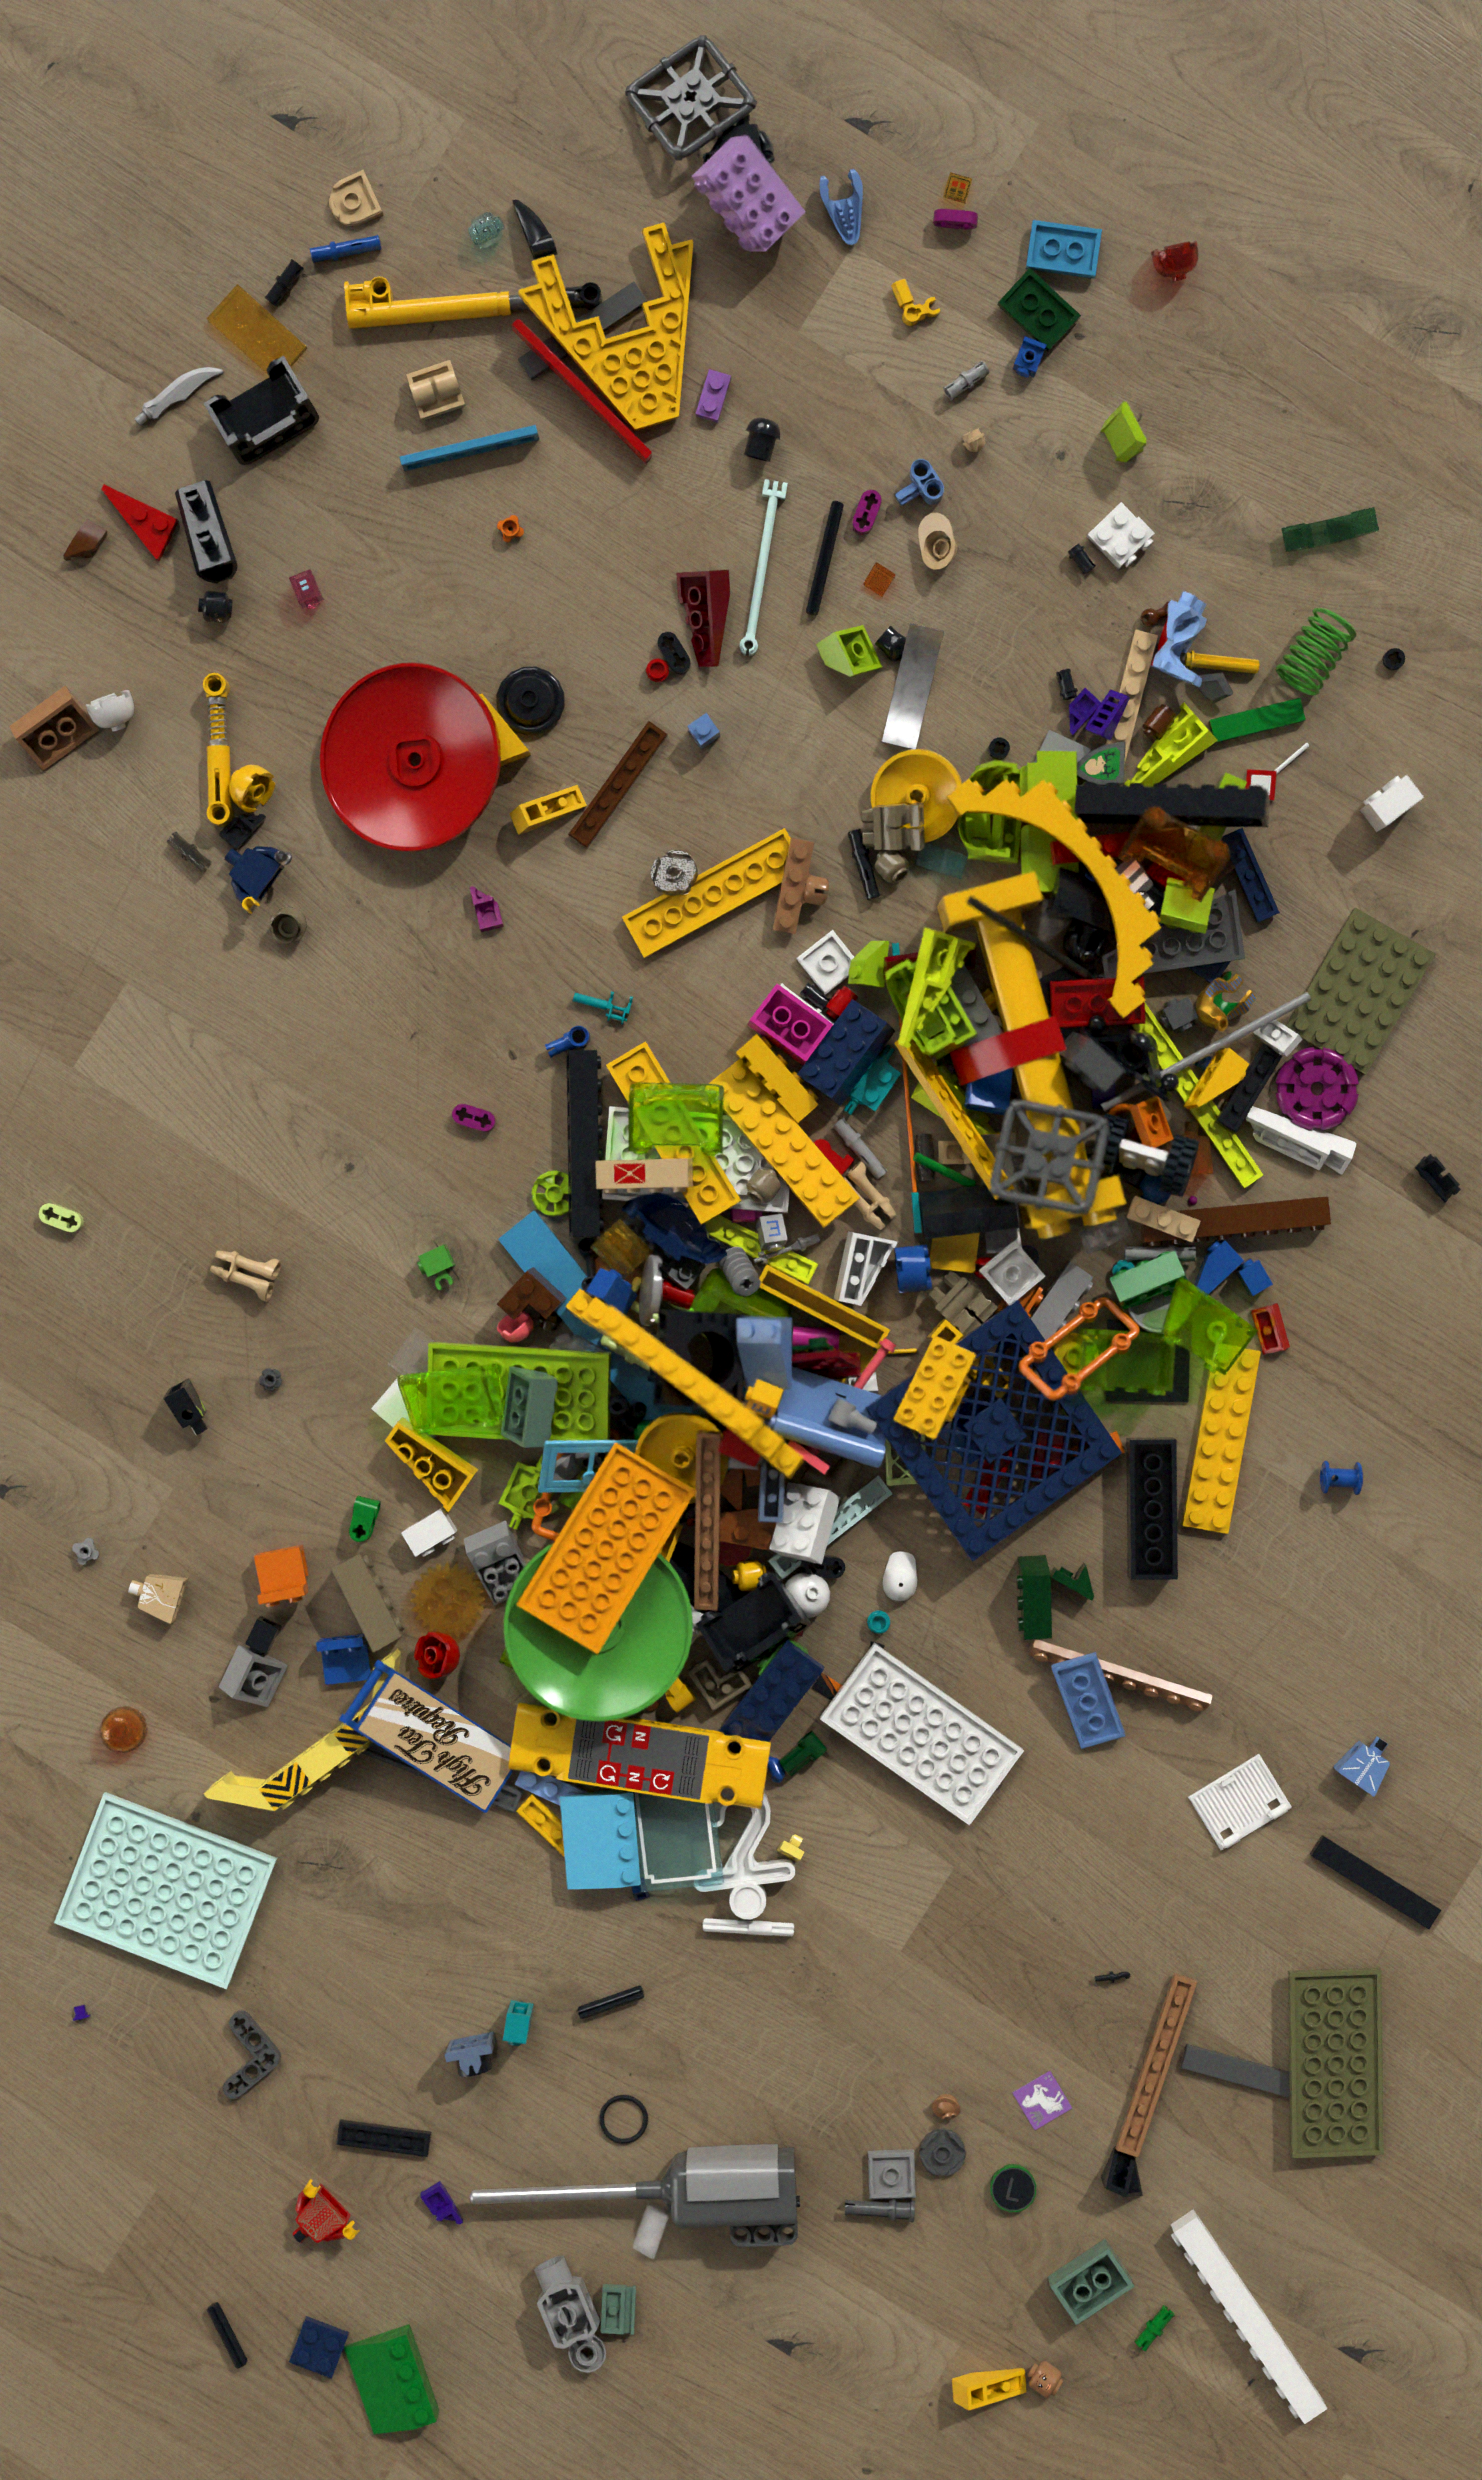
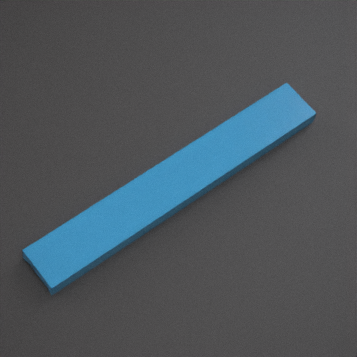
M536 1210L532 1211L498 1239L524 1272L534 1267L567 1298L556 1310L557 1314L587 1351L611 1353V1381L630 1405L636 1402H642L646 1405L647 1411L643 1420L657 1419L660 1416L674 1412H687L699 1415L693 1406L654 1405L655 1383L648 1381L650 1372L635 1363L631 1365L623 1361L624 1357L601 1345L600 1340L603 1334L584 1324L567 1310L565 1306L579 1288L582 1289L581 1284L587 1277V1274Z

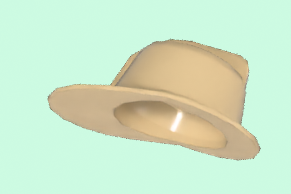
M931 513L925 516L918 529L922 559L927 567L933 570L942 569L949 565L957 554V543L954 539L952 526L948 518L943 514Z

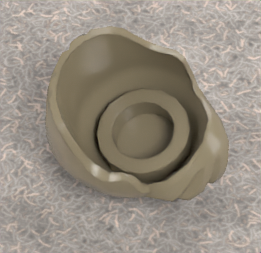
M288 906L279 909L271 918V936L281 945H288L299 941L307 929L306 917L300 910Z

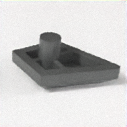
M1223 673L1198 675L1202 678V684L1200 688L1195 687L1212 704L1234 693Z

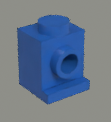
M1026 336L1024 337L1013 366L1018 375L1026 378L1029 376L1035 377L1046 344ZM1025 355H1029V356L1033 357L1034 359H1032V360H1027V359L1025 358Z

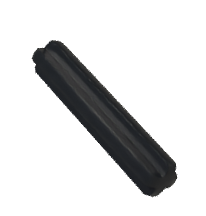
M639 1985L579 2006V2017L583 2020L643 1999V1988Z
M218 2302L211 2304L207 2308V2312L235 2368H241L247 2364L248 2360Z

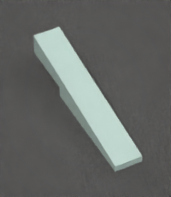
M879 1476L838 1505L827 1545L892 1495V1492ZM775 1553L766 1561L778 1577L784 1579L801 1565L802 1560L784 1557Z

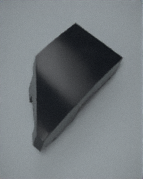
M239 814V817H235L219 833V836L237 851L260 827L266 816L264 814L254 816Z

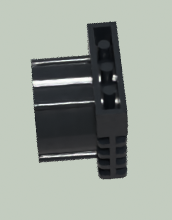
M659 1310L658 1331L652 1332L650 1336L687 1364H690L692 1358L688 1350V1343L695 1335L703 1333L713 1351V1366L708 1379L740 1404L744 1401V1392L742 1390L744 1373L737 1345V1318L746 1316L744 1314ZM650 1368L648 1381L655 1383L654 1405L701 1407Z

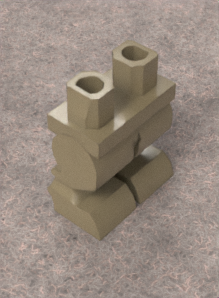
M923 803L877 805L862 811V822L874 823V832H863V845L874 847L875 850H901L911 846V850L921 851L925 848L924 827H920L924 824ZM910 823V826H912V828H900V826Z
M952 1271L942 1279L951 1287L946 1294L937 1287L928 1294L930 1300L935 1304L934 1308L954 1327H957L964 1337L981 1325L976 1318L968 1314L966 1308L973 1310L983 1323L998 1308L992 1301L987 1300L984 1294L968 1280Z

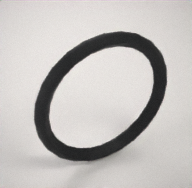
M618 2095L609 2099L603 2105L599 2122L603 2133L610 2140L621 2144L630 2143L639 2139L644 2134L648 2124V2114L644 2105L637 2098L629 2095ZM629 2100L641 2109L643 2125L640 2131L633 2137L617 2138L607 2130L604 2123V2115L607 2108L615 2101Z

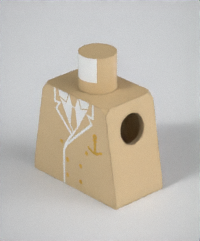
M150 1574L146 1577L144 1583L132 1580L128 1593L140 1597L138 1602L140 1610L171 1624L176 1621L188 1579Z

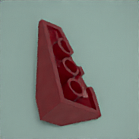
M729 570L676 573L678 598L680 604H684L687 616L684 619L686 625L691 627L693 634L691 642L698 666H719L730 598Z

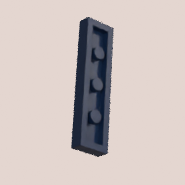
M1243 828L1222 836V845L1229 861L1236 867L1233 870L1256 922L1258 923L1279 914L1280 912Z

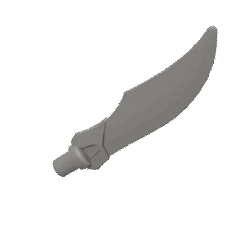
M206 367L183 374L153 400L144 403L143 412L134 419L140 426L148 419H158L170 405L185 401L205 382L223 374V370Z

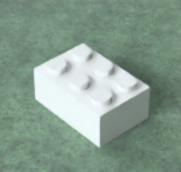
M788 1482L784 1495L783 1522L776 1524L770 1550L784 1557L822 1564L840 1497L827 1489Z

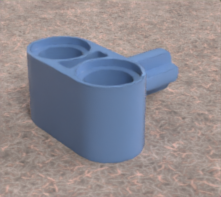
M915 460L910 469L912 483L895 494L898 503L905 505L920 495L927 504H938L944 493L942 481L927 460ZM916 468H924L927 474L919 477L915 474L914 470ZM935 487L938 489L939 494L937 496H930L927 493V489Z

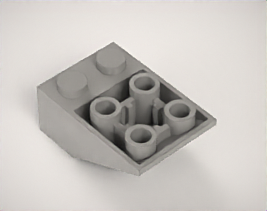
M505 1520L464 1538L466 1554L494 1606L508 1600L516 1579L527 1565L518 1543Z

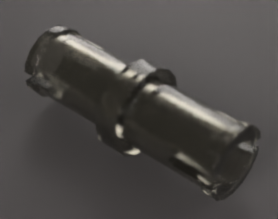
M178 832L172 834L174 838L171 836L168 838L167 843L181 854V858L185 861H190L200 872L206 871L205 866L207 868L210 867L212 861L197 850L196 845L188 843Z

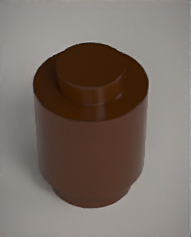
M1164 704L1156 707L1142 725L1143 733L1151 740H1160L1174 723L1175 712Z

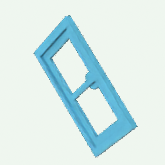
M638 1440L545 1441L538 1487L539 1493L585 1492L595 1476V1472L592 1471L595 1453L609 1452L616 1442L635 1454ZM557 1453H590L588 1469L582 1476L583 1480H553Z

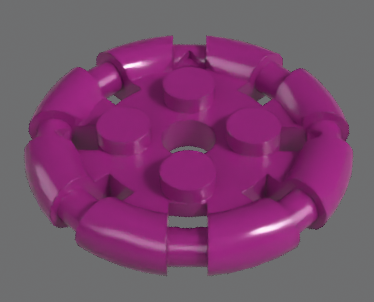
M1310 1047L1294 1053L1288 1063L1284 1062L1276 1078L1275 1084H1278V1090L1275 1094L1280 1110L1291 1118V1122L1308 1130L1320 1128L1322 1131L1343 1122L1342 1119L1347 1114L1350 1115L1354 1110L1359 1096L1357 1094L1359 1081L1354 1067L1351 1063L1348 1065L1344 1061L1343 1055L1329 1048L1323 1047L1322 1050ZM1314 1059H1321V1066H1313ZM1298 1065L1303 1069L1299 1075L1294 1072ZM1335 1065L1341 1070L1338 1074L1331 1070ZM1314 1082L1320 1083L1323 1087L1322 1093L1318 1096L1311 1092V1085ZM1287 1084H1293V1093H1287ZM1341 1085H1347V1094H1340ZM1297 1102L1303 1107L1299 1112L1293 1108ZM1335 1104L1340 1107L1336 1113L1330 1109ZM1313 1112H1320V1119H1313Z

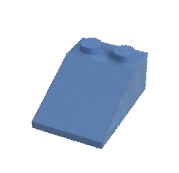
M757 1316L737 1318V1345L746 1387H754L757 1379L782 1389H792V1318Z

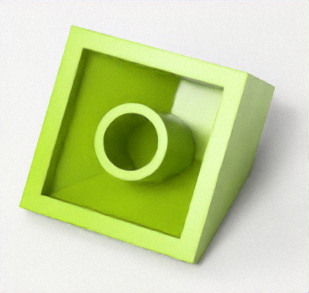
M864 625L836 631L816 644L826 666L850 677L882 668Z

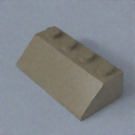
M362 1551L338 1563L332 1568V1571L374 1653L400 1638L404 1634L403 1629H405L402 1619L399 1616H395L392 1610L395 1608L390 1596H385L382 1590L384 1584L379 1575L375 1576L372 1570L374 1565L368 1554L365 1555Z

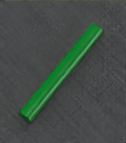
M918 1152L913 1156V1161L965 1187L975 1186L976 1181Z

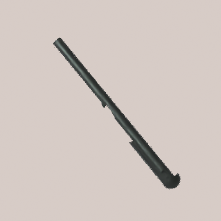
M970 896L967 899L968 905L1084 979L1099 978L1096 970H1086L975 897Z

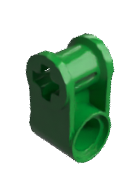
M357 1496L349 1528V1535L354 1541L362 1542L372 1536L381 1501ZM363 1526L366 1534L360 1537V1532L356 1531V1528Z

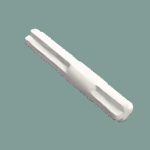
M705 1918L703 1920V1931L793 1936L794 1924Z

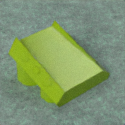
M1122 402L1104 422L1100 432L1105 433L1117 456L1115 461L1128 462L1131 458L1144 451L1143 447L1147 445V439L1128 403Z
M1168 877L1160 923H1163L1170 929L1179 927L1193 933L1200 932L1206 934L1215 889Z

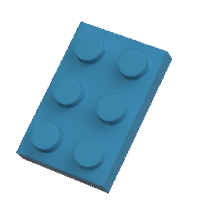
M1033 220L1026 269L1031 268L1035 271L1095 279L1102 229Z

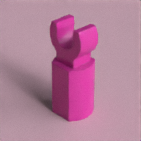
M730 1209L732 1223L755 1222L757 1218L759 1219V1217L763 1216L762 1211Z

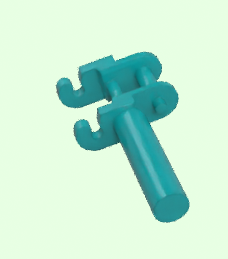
M611 991L609 1001L575 993L573 1002L604 1010L610 1009L609 1014L606 1013L607 1021L614 1019L621 1021V1025H623L624 1021L627 1022L626 1014H630L633 997L630 996L626 1008L612 1004L613 991ZM613 1009L623 1011V1016L612 1014Z

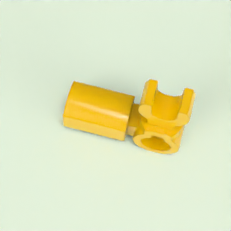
M901 279L891 285L899 307L903 308L902 321L905 325L914 326L918 321L925 319V316L936 317L940 313V308L936 310L929 308L930 304L935 303V297L928 298L923 305L920 303L914 305V299L906 279Z

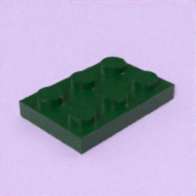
M1031 268L1023 274L997 304L1034 340L1046 344L1045 350L1047 352L1058 343L1081 317L1071 305Z

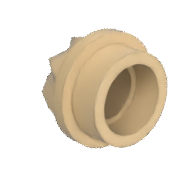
M979 428L962 436L964 440L963 445L970 452H979L985 445L984 432L981 433Z

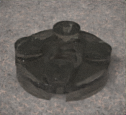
M681 850L666 852V855L661 859L658 857L651 867V878L656 889L670 896L688 894L698 876V869L694 860L688 853ZM678 869L679 874L671 877L669 873Z

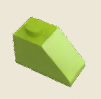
M870 941L851 960L848 984L869 988H884V957H888L889 941Z

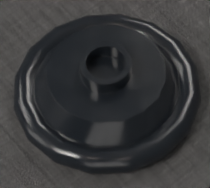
M537 666L521 667L510 672L501 682L496 694L497 711L513 731L523 735H539L550 730L560 720L565 707L564 691L559 680L549 671Z

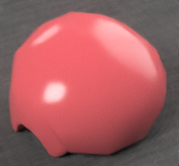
M525 1312L514 1320L507 1315L499 1322L497 1330L504 1340L511 1343L521 1342L528 1338L533 1331L534 1321Z

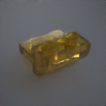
M621 1219L615 1222L590 1246L611 1269L622 1275L621 1279L627 1278L653 1252Z

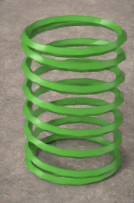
M1324 608L1313 609L1314 616L1308 617V622L1312 627H1301L1302 632L1307 637L1302 635L1295 637L1300 646H1289L1291 653L1295 656L1283 655L1284 661L1289 666L1278 664L1275 667L1277 674L1285 682L1308 695L1319 694V689L1324 687L1322 680L1330 678L1329 671L1336 668L1335 661H1340L1342 659L1341 652L1349 649L1347 642H1353L1357 636L1355 629L1350 623L1336 613ZM1317 612L1325 613L1334 618L1349 634L1334 628L1324 621ZM1315 622L1320 623V624L1323 625L1325 628H1327L1328 630L1332 631L1334 634H1331L1330 632L1324 630L1323 628H1321L1320 626H1318ZM1308 631H1310V632H1312V633L1318 635V636L1321 637L1323 640H1325L1327 643H1325V642H1323V641L1317 639V638L1314 637L1312 634H1310ZM1330 638L1343 642L1344 647L1339 648ZM1303 641H1305V642L1309 643L1310 645L1314 646L1316 649H1318V650H1319L1320 652H1322V653H1319L1318 651L1312 649L1311 647H1309L1308 645H1306ZM1324 648L1336 651L1338 657H1332ZM1297 651L1302 652L1303 654H1305L1306 656H1308L1309 658H1311L1313 661H1311V660L1305 658L1304 656H1302L1301 654H1299ZM1317 657L1330 661L1332 666L1326 667ZM1290 660H1292V661L1298 663L1299 665H1301L1302 667H1304L1306 670H1304V669L1298 667L1296 664H1294V663L1291 662ZM1312 667L1323 670L1326 675L1319 676ZM1286 671H1289V672H1291V673L1297 675L1298 677H1300L1301 679H1303V680L1306 681L1307 683H1305V682H1303V681H1300L1299 679L1293 677L1292 675H1290V674L1287 673ZM1308 677L1318 680V682L1320 683L1319 686H1317Z

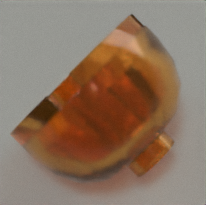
M130 1706L112 1709L102 1720L100 1738L110 1751L129 1753L137 1749L145 1741L148 1733L146 1719L138 1709Z

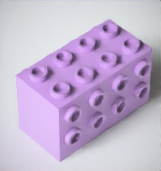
M747 135L731 137L691 176L695 181L696 189L701 194L707 196L710 200V207L716 213L722 215L725 219V226L731 232L736 233L739 237V244L746 251H766L805 213V210Z

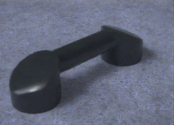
M584 1238L578 1244L580 1254L586 1260L587 1277L581 1284L584 1292H586L596 1276L595 1259L598 1257L599 1249L592 1238Z

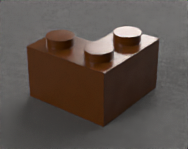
M532 1267L522 1275L497 1305L513 1320L519 1317L529 1305L547 1319L567 1298Z

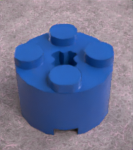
M927 1244L895 1248V1266L899 1293L932 1290L929 1273L931 1266Z

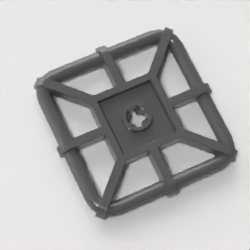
M700 35L667 58H661L659 60L660 63L634 80L626 87L625 91L629 102L646 123L645 127L647 130L653 132L665 150L678 161H682V158L690 156L714 138L718 139L723 136L722 133L756 109L757 104L752 92L737 74L736 67L733 63L727 61L717 46L706 35ZM698 48L694 69L680 78L671 66ZM706 49L722 68V71L710 80H707L701 72ZM664 71L674 82L662 91L640 89ZM730 79L744 99L720 97L715 88ZM695 95L694 102L690 100L686 102L685 100L688 96ZM639 99L663 101L668 109L659 116L652 117ZM720 107L739 109L719 124L714 123L709 117L711 113ZM674 117L681 125L676 147L660 128ZM703 120L710 130L685 147L689 129Z
M1014 1099L1011 1101L1005 1113L999 1142L995 1146L997 1153L990 1180V1192L992 1195H996L1004 1200L1036 1206V1209L1043 1207L1072 1214L1083 1213L1086 1215L1089 1213L1094 1203L1100 1172L1104 1169L1102 1162L1109 1134V1122L1107 1119L1096 1114L1063 1108V1105H1057L1056 1107L1027 1100L1016 1101ZM1022 1109L1055 1116L1052 1133L1035 1130ZM1015 1114L1030 1135L1027 1149L1008 1144ZM1061 1117L1095 1124L1074 1138L1058 1135ZM1099 1132L1093 1161L1075 1159L1076 1146ZM1052 1152L1053 1156H1056V1160L1053 1159L1051 1163H1047L1046 1158L1043 1157L1044 1154ZM1006 1153L1024 1156L1022 1170L1000 1183ZM1072 1166L1091 1170L1085 1200L1081 1198L1069 1180ZM1025 1177L1041 1180L1038 1197L1007 1191L1006 1189ZM1047 1182L1064 1185L1077 1205L1044 1198Z

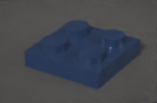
M306 2316L289 2363L332 2379L349 2332Z

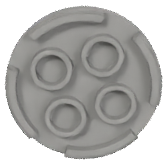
M649 1255L643 1268L639 1295V1316L642 1325L652 1326L655 1323V1319H652L653 1314L657 1313L660 1307L663 1278H661V1272L658 1271V1267H662V1261L657 1255Z

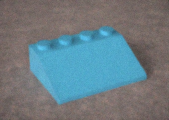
M612 1789L559 1796L567 1889H604L641 1885L633 1792Z

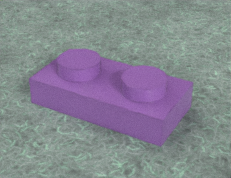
M709 369L696 410L697 417L718 423L731 381V375Z

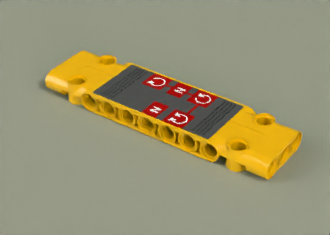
M519 1702L516 1710L508 1768L536 1773L539 1776H555L558 1780L706 1804L718 1802L725 1806L737 1805L761 1809L771 1742L742 1738L738 1735H724L723 1732L632 1717L608 1721L580 1720L558 1713L549 1707ZM552 1712L556 1715L557 1722L555 1724L547 1721V1713ZM738 1742L741 1746V1751L737 1753L732 1752L729 1749V1743ZM540 1759H547L550 1762V1769H542L539 1765ZM725 1788L732 1789L734 1797L731 1799L725 1798L722 1795V1790Z

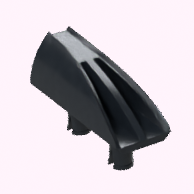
M203 480L177 489L175 495L197 576L207 582L216 584L232 579L237 571V561L211 482Z

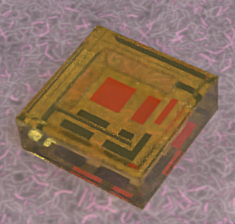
M950 172L943 197L966 204L972 178Z

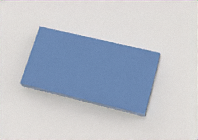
M1096 1652L1051 1665L1081 1749L1125 1737L1122 1722Z

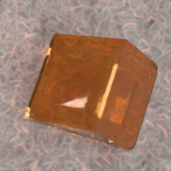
M876 562L863 585L883 597L893 582L895 573Z

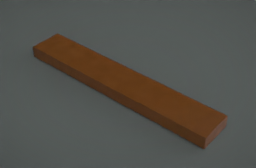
M650 721L647 722L568 835L588 849L666 739L667 733Z

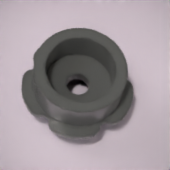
M271 1368L263 1370L262 1376L259 1377L260 1385L264 1386V1389L267 1391L279 1388L282 1384L281 1373L277 1369L271 1370Z

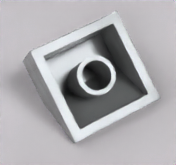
M238 1645L220 1682L219 1688L233 1699L268 1707L288 1665L264 1653L262 1655L256 1654L249 1650L248 1647Z

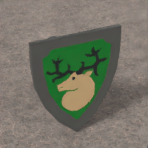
M1126 742L1103 745L1088 753L1077 763V775L1087 782H1094L1100 786H1106V783L1111 782L1119 783L1120 785L1124 784Z

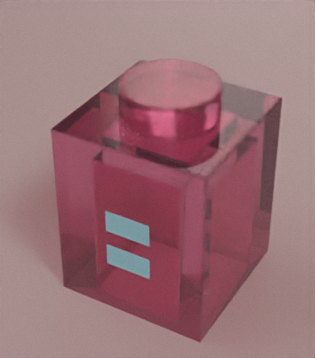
M311 569L289 577L297 600L302 608L307 607V609L317 607L320 605V601L324 600Z

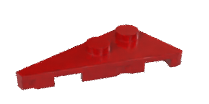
M103 484L101 490L155 559L160 561L179 522L178 519Z

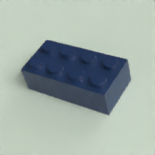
M852 999L797 1075L841 1106L895 1033V1030L886 1021Z

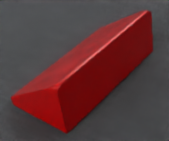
M1278 1303L1251 1310L1263 1355L1290 1348Z

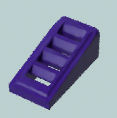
M1110 689L1089 720L1085 730L1111 741L1130 697ZM1114 698L1120 700L1118 704L1113 703ZM1110 707L1114 708L1112 712L1109 711Z

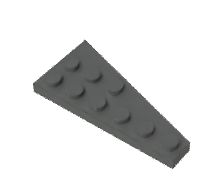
M1234 889L1212 900L1206 934L1200 932L1193 933L1179 927L1170 929L1163 925L1158 931L1142 942L1139 946L1141 949L1146 947L1152 954L1153 958L1151 961L1153 965L1141 974L1245 959L1236 890ZM1117 949L1102 956L1104 978H1116Z

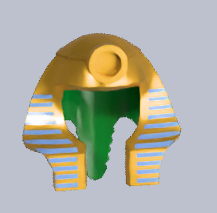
M1225 971L1221 977L1214 979L1199 994L1196 1000L1195 1011L1199 1021L1208 1027H1215L1216 1030L1221 1032L1227 1029L1229 1020L1246 1014L1257 998L1251 990H1248L1240 1002L1229 1003L1222 999L1223 992L1233 994L1244 982L1239 974H1235L1230 979L1231 971Z

